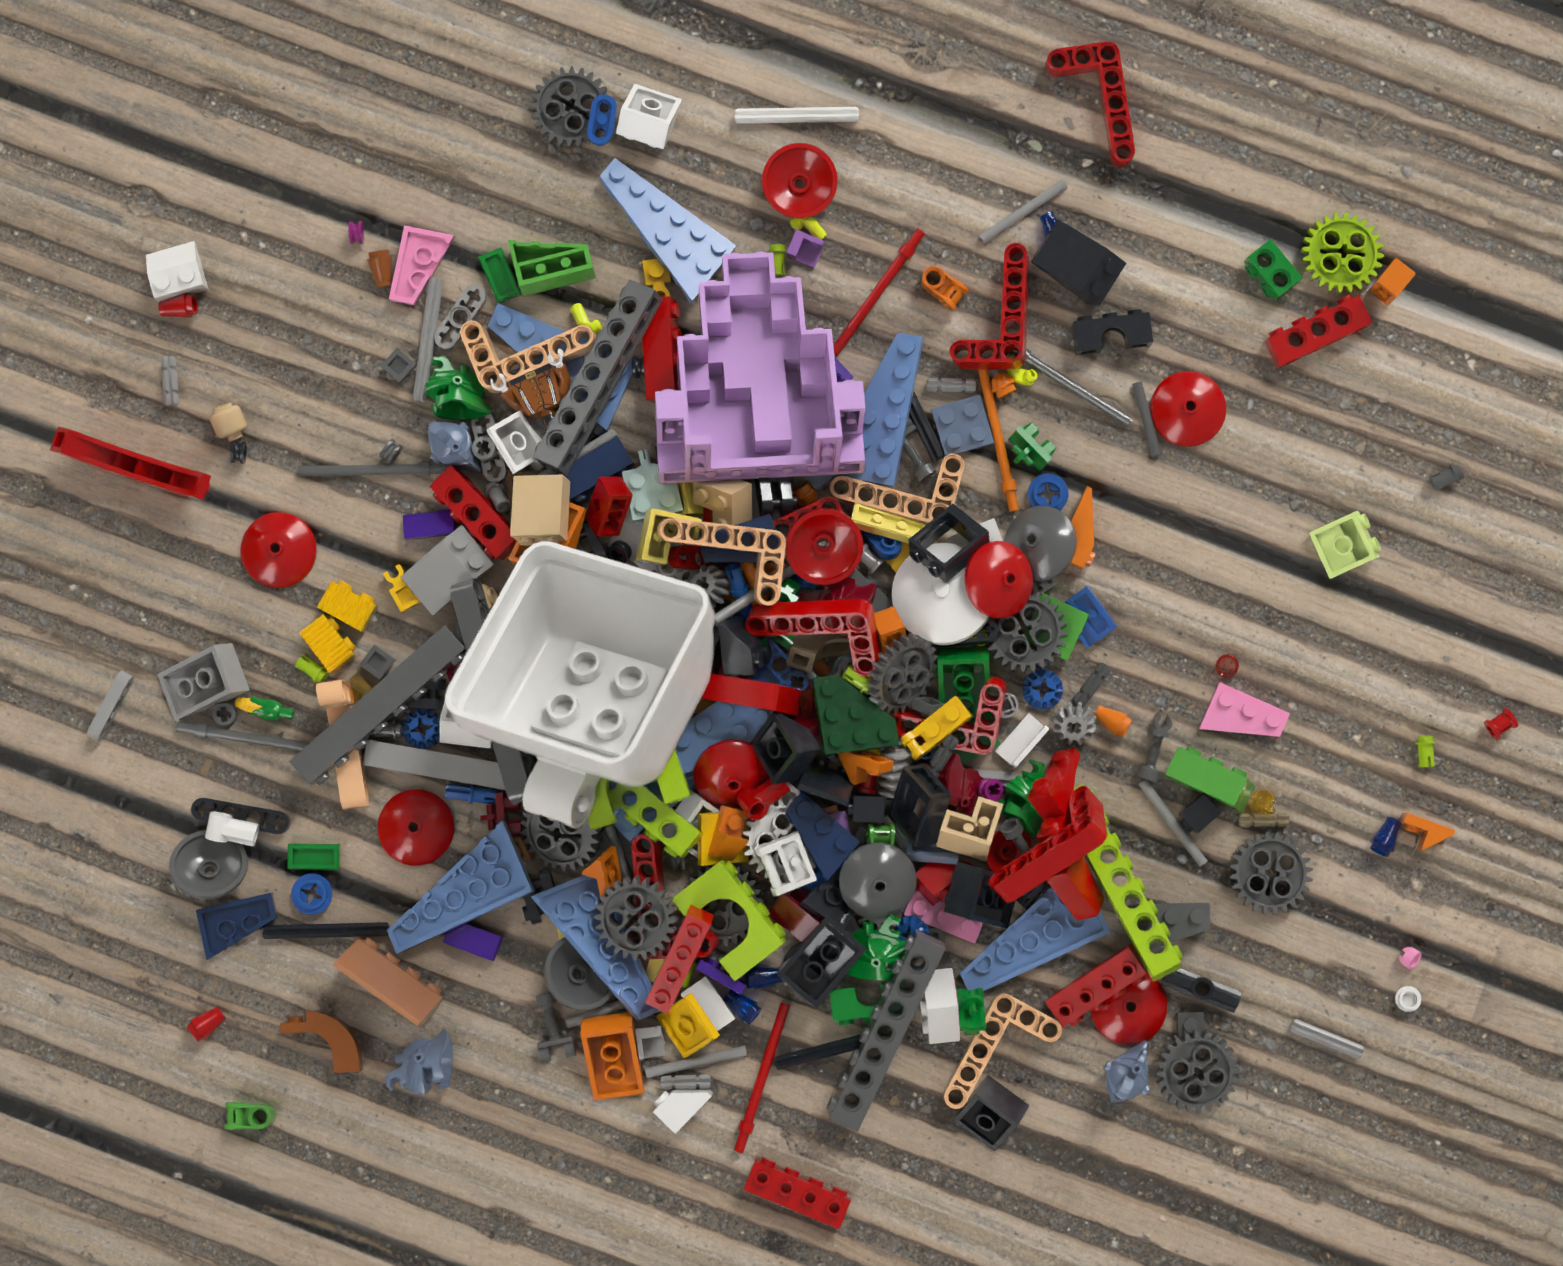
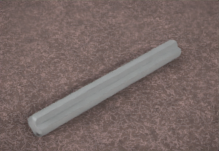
M430 278L428 282L413 391V400L417 402H426L428 396L424 389L427 388L425 383L429 382L428 378L431 374L435 344L434 336L437 330L443 281L439 278Z

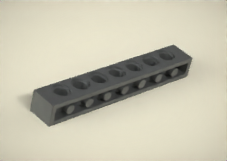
M629 280L627 285L622 288L618 302L610 310L606 324L598 332L594 346L586 354L582 368L573 378L570 390L566 397L561 400L559 410L554 419L549 422L547 432L542 441L535 448L533 457L542 466L566 477L569 474L663 301L654 289L633 280ZM636 307L635 311L629 314L630 310ZM624 329L623 333L617 336L618 332ZM612 351L611 355L605 358L606 354ZM600 373L599 377L593 380L594 376ZM588 395L587 399L581 402L582 398ZM576 418L575 421L569 425L570 420ZM563 440V443L559 447H556L558 442Z
M915 930L913 936L909 935L903 946L905 953L902 959L898 958L893 966L892 973H894L891 982L887 981L882 989L881 996L884 997L880 1005L876 1004L871 1012L870 1018L873 1020L869 1028L865 1027L860 1035L859 1041L862 1043L858 1051L854 1050L850 1056L848 1064L851 1066L847 1074L843 1072L839 1079L837 1087L840 1089L837 1095H832L828 1102L827 1110H829V1119L858 1132L946 949L943 941L918 930ZM920 956L924 959V962L919 966H914L910 963L911 959ZM909 979L913 982V985L908 989H904L899 986L901 981ZM894 1002L902 1005V1008L896 1012L889 1010L888 1007ZM883 1025L891 1028L887 1034H880L877 1030ZM872 1048L880 1050L879 1055L876 1057H870L866 1053ZM860 1071H866L869 1073V1076L864 1080H860L856 1077V1074ZM849 1094H855L858 1096V1099L855 1102H848L845 1100V1097Z

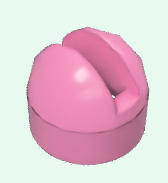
M1406 947L1402 949L1405 954H1399V960L1403 966L1412 970L1420 961L1422 953L1415 948Z

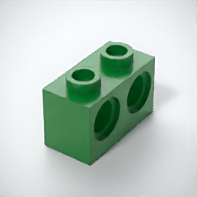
M1272 239L1268 240L1244 261L1247 273L1253 279L1256 277L1262 284L1260 287L1263 293L1268 298L1272 297L1275 301L1302 280V276ZM1257 257H1266L1269 260V266L1261 267L1257 262ZM1281 276L1285 280V286H1276L1273 282V277Z

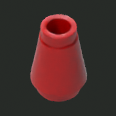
M184 293L159 302L158 310L161 317L191 318L198 313V302L194 294Z
M215 1007L190 1019L191 1022L186 1027L197 1042L202 1039L206 1040L226 1017L218 1007Z

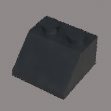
M735 613L718 625L724 676L754 675L771 659L772 651L771 646L767 644V637L754 636L748 632L745 627L747 619L740 613Z
M777 711L770 715L750 742L754 753L773 784L797 781L821 750L809 728Z
M987 1075L974 1090L953 1121L995 1151L1019 1125L1030 1105Z

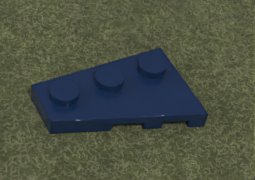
M771 514L735 525L776 530ZM723 529L716 531V541L721 544L725 543L728 538L726 531ZM744 532L741 535V543L746 547L750 546L753 542V537L749 532ZM770 535L766 540V544L770 549L774 550L777 548L779 542L775 535ZM699 546L704 563L757 564V552Z
M803 791L784 810L795 831H798L800 838L808 849L810 857L818 866L823 879L828 881L860 842Z
M273 893L197 909L196 914L206 960L211 959L278 918Z

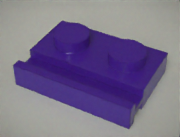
M710 957L707 961L701 959L696 968L697 970L741 995L746 986L742 982L743 976L734 981L728 973L720 969L722 964Z

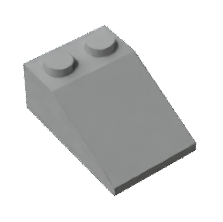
M461 525L405 572L401 579L433 617L452 602L450 587L453 584L472 578H477L480 581L492 572L494 563Z
M232 643L213 645L157 674L175 721L227 702L250 690Z

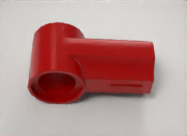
M768 779L756 789L752 787L743 789L737 796V804L751 820L757 821L767 814L769 805L791 790L786 783L773 784L771 779Z

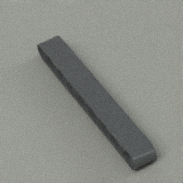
M477 578L453 584L450 587L452 602L467 652L490 613L482 584ZM492 741L507 796L514 805L522 803L525 785L534 769L531 755Z

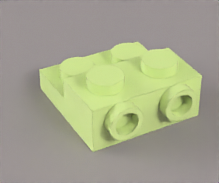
M1355 511L1309 532L1330 579L1380 557L1378 554L1381 551L1380 544L1376 537H1370L1367 530L1371 527L1369 520L1365 514L1360 515L1359 511Z

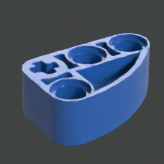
M766 636L767 642L771 646V659L769 660L770 662L753 675V680L791 688L793 684L791 682L792 678L797 680L802 678L804 680L802 682L804 687L799 690H803V695L808 689V678L801 670L787 666L782 672L775 671L772 667L773 661L777 658H782L787 662L788 656L769 636Z

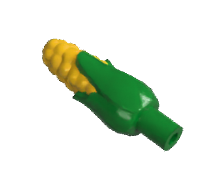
M251 696V699L238 697L234 702L237 708L266 720H279L281 717L292 720L295 714V710L283 708L282 704L275 700Z

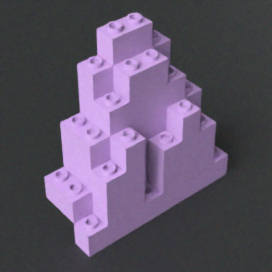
M759 251L751 254L730 253L722 255L723 281L708 280L706 282H699L700 335L687 334L677 336L679 390L665 389L655 392L659 484L759 479V477L778 478L864 473L863 425L866 408L863 381L845 380L837 382L832 329L814 328L806 330L801 277L785 276L775 279L773 252L765 253Z

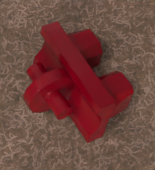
M495 793L497 814L494 813V804L486 805L487 815H481L480 821H488V830H494L496 828L495 820H497V824L505 820L512 836L520 834L523 830L522 824H520L521 820L508 821V811L520 810V803L514 805L510 802L506 793Z

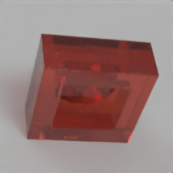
M810 682L799 695V706L802 709V717L812 719L816 714Z

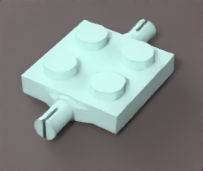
M644 449V455L642 450L638 451L641 466L622 472L623 480L633 494L629 506L633 523L644 521L646 510L650 508L676 514L683 512L677 483L659 484L658 464H651L648 449Z

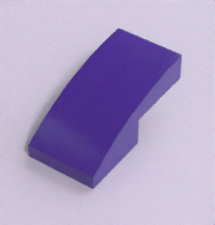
M465 923L446 932L443 943L495 961L503 937Z

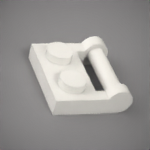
M798 831L755 847L756 854L761 857L772 887L770 889L773 896L781 895L817 880ZM778 851L789 881L781 882L771 857V852Z

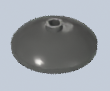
M1036 506L1023 511L1013 520L1006 532L1004 542L1015 545L1025 554L1032 569L1033 581L1042 582L1057 577L1069 566L1076 551L1077 537L1072 522L1064 513L1053 507ZM1036 536V541L1031 544V538Z
M206 830L198 831L185 837L174 848L169 863L171 878L183 893L191 897L215 899L225 896L235 890L246 875L248 868L246 851L240 843L211 841L205 838ZM209 871L214 872V874L207 875L206 873Z
M870 843L857 848L846 858L839 874L840 892L846 904L857 914L871 919L888 918L890 914L895 915L909 904L916 889V872L911 860L901 849L887 843ZM883 882L884 886L881 889H876L875 884Z
M565 937L552 946L545 960L544 977L550 993L559 1003L573 1010L587 1011L597 1008L609 1000L613 994L612 991ZM573 971L578 973V979L572 976Z

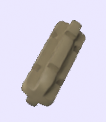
M1274 813L1239 814L1238 824L1239 827H1250L1251 825L1253 827H1275V825L1277 827H1286L1289 825L1288 813H1277V815Z

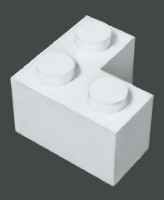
M953 969L935 970L923 995L925 1001H920L922 1017L926 1016V1018L921 1019L923 1034H928L929 1044L960 1041L958 1002Z

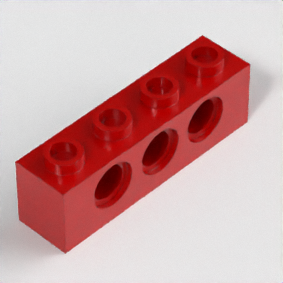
M1351 295L1343 297L1337 301L1338 305L1329 309L1328 305L1316 310L1314 312L1315 316L1310 319H1306L1303 316L1291 323L1293 327L1286 330L1280 327L1268 333L1270 337L1264 343L1276 368H1282L1369 327L1373 322L1360 295L1354 298ZM1342 314L1346 319L1345 325L1337 324L1334 320V315ZM1314 324L1321 326L1323 335H1314L1311 326ZM1290 335L1297 336L1300 339V346H1292L1288 341V337Z
M450 465L429 486L435 492L433 497L441 505L446 504L451 509L449 514L458 523L463 522L468 528L467 532L475 541L479 540L485 546L483 551L491 559L505 560L511 554L517 542L510 536L511 523L495 509V506L458 467ZM461 490L463 493L462 500L456 503L455 494ZM478 508L480 512L479 517L473 521L471 513L474 509ZM492 526H495L496 535L490 539L488 531Z
M690 905L648 993L645 1004L669 1014L711 926L714 915Z

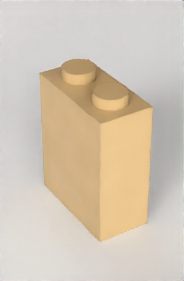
M564 475L514 476L510 536L519 542L520 545L531 546L534 542L541 541L559 544V541H567L570 481Z

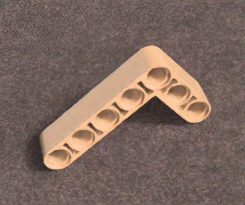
M467 321L463 324L460 331L461 338L481 386L495 394L500 391H496L491 385H488L490 376L496 374L498 378L495 384L499 385L503 380L500 379L498 374H503L506 379V386H509L508 381L549 364L547 359L549 351L553 358H560L557 354V348L562 344L567 345L562 360L565 364L586 355L594 346L597 336L589 327L580 325L499 361L490 336L482 325L476 321ZM479 329L478 337L471 340V332ZM584 334H590V340L586 344H580V338ZM483 352H488L487 360L479 362V356ZM539 354H543L542 363L534 365V358ZM520 364L519 373L511 375L512 367Z
M949 454L943 459L931 500L846 476H838L831 481L830 494L840 502L851 505L857 503L929 523L933 520L932 512L934 510H945L952 503H955L964 470V461L957 454ZM950 460H954L959 464V470L955 473L949 472L945 467L946 463ZM839 482H843L848 486V492L839 495L834 491V486ZM941 485H949L953 490V494L950 497H943L939 493V487ZM862 489H868L872 492L873 497L870 501L865 502L859 498L858 493ZM886 496H893L897 499V505L894 508L885 507L883 499ZM912 502L919 503L922 508L921 513L918 515L910 514L907 509L908 505Z
M675 518L664 519L658 524L657 534L665 542L757 552L754 598L761 605H773L779 600L786 546L785 537L781 532ZM667 523H672L676 527V534L672 538L665 536L663 528ZM692 526H698L702 531V536L697 541L689 536V530ZM718 529H723L727 533L728 538L723 544L718 543L715 539V533ZM744 532H749L753 537V542L748 547L741 543V535ZM770 535H775L779 542L774 550L770 549L766 544V540ZM767 561H772L776 566V570L772 575H767L763 570V566ZM766 586L773 591V596L769 601H764L760 594L761 590Z
M343 679L316 684L318 703L320 707L326 708L330 726L355 704L352 686L350 682ZM355 749L348 755L350 759L342 767L337 768L335 766L340 802L343 810L369 806L364 765H362V749L360 751Z
M1000 993L996 995L985 1013L986 1024L989 1021H996L998 1023V1032L994 1035H988L985 1031H980L979 1035H973L944 1090L943 1097L946 1104L953 1109H959L966 1104L1009 1022L1047 1042H1054L1059 1039L1062 1033L1060 1023L1009 994ZM1002 998H1007L1011 1002V1007L1007 1012H1000L997 1008V1003ZM1025 1010L1031 1011L1034 1017L1033 1021L1027 1025L1022 1024L1020 1021V1014ZM1047 1023H1053L1056 1026V1032L1051 1037H1046L1043 1034V1026ZM977 1044H984L987 1049L986 1054L981 1058L973 1055V1047ZM969 1066L974 1069L975 1074L971 1080L966 1081L961 1078L960 1073L964 1067ZM955 1089L962 1092L961 1101L951 1103L948 1100L949 1093Z

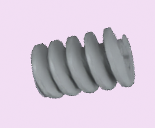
M899 741L898 746L887 747L889 750L881 751V756L893 760L894 763L892 771L881 773L880 775L885 777L878 780V784L885 787L877 790V794L880 796L894 798L903 767L911 766L913 763L910 755L912 753L908 746L904 747L901 741Z

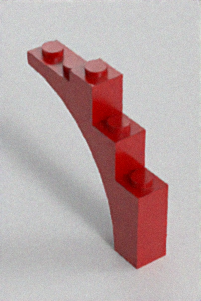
M58 426L50 451L98 469L113 472L179 496L203 500L210 488L211 476L208 474L160 461L68 428Z
M1076 748L1060 750L1054 753L1045 777L1035 780L1028 796V800L1043 819L1037 835L1039 843L1072 823L1069 797L1074 791L1076 769L1080 759V753ZM1085 857L1077 860L1047 880L1076 921L1099 915L1105 897L1096 885Z

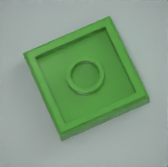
M1043 593L1041 601L1049 597L1051 600L1049 606L1055 603L1058 605L1055 613L1063 612L1064 617L1059 621L1067 622V627L1061 630L1066 631L1068 637L1061 638L1066 643V647H1058L1062 654L1060 658L1069 661L1090 614ZM1034 611L1030 621L1037 619L1039 616L1037 611ZM1026 628L1024 635L1029 643L1035 645L1030 632ZM1040 633L1037 637V642L1046 643L1050 639V635L1048 633Z

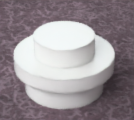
M1404 986L1396 992L1395 1003L1402 1011L1412 1012L1420 1006L1421 995L1416 988Z

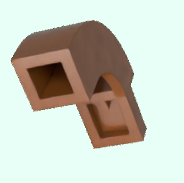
M309 1010L306 1011V1021H303V1016L287 1017V1022L280 1023L281 1033L310 1032L323 1037L332 1050L333 1073L360 1072L363 1070L362 1052L359 1042L350 1027L336 1016L322 1011Z

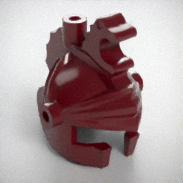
M848 576L834 584L819 585L824 589L819 594L814 592L800 593L799 601L862 599L870 602L872 605L876 596L877 586L874 583L866 586H857L856 579ZM841 633L842 635L848 637V633Z
M953 754L943 770H939L940 775L937 779L952 794L947 810L972 817L979 796L978 785L984 778L980 776L977 770H973L972 767L964 769L960 756Z

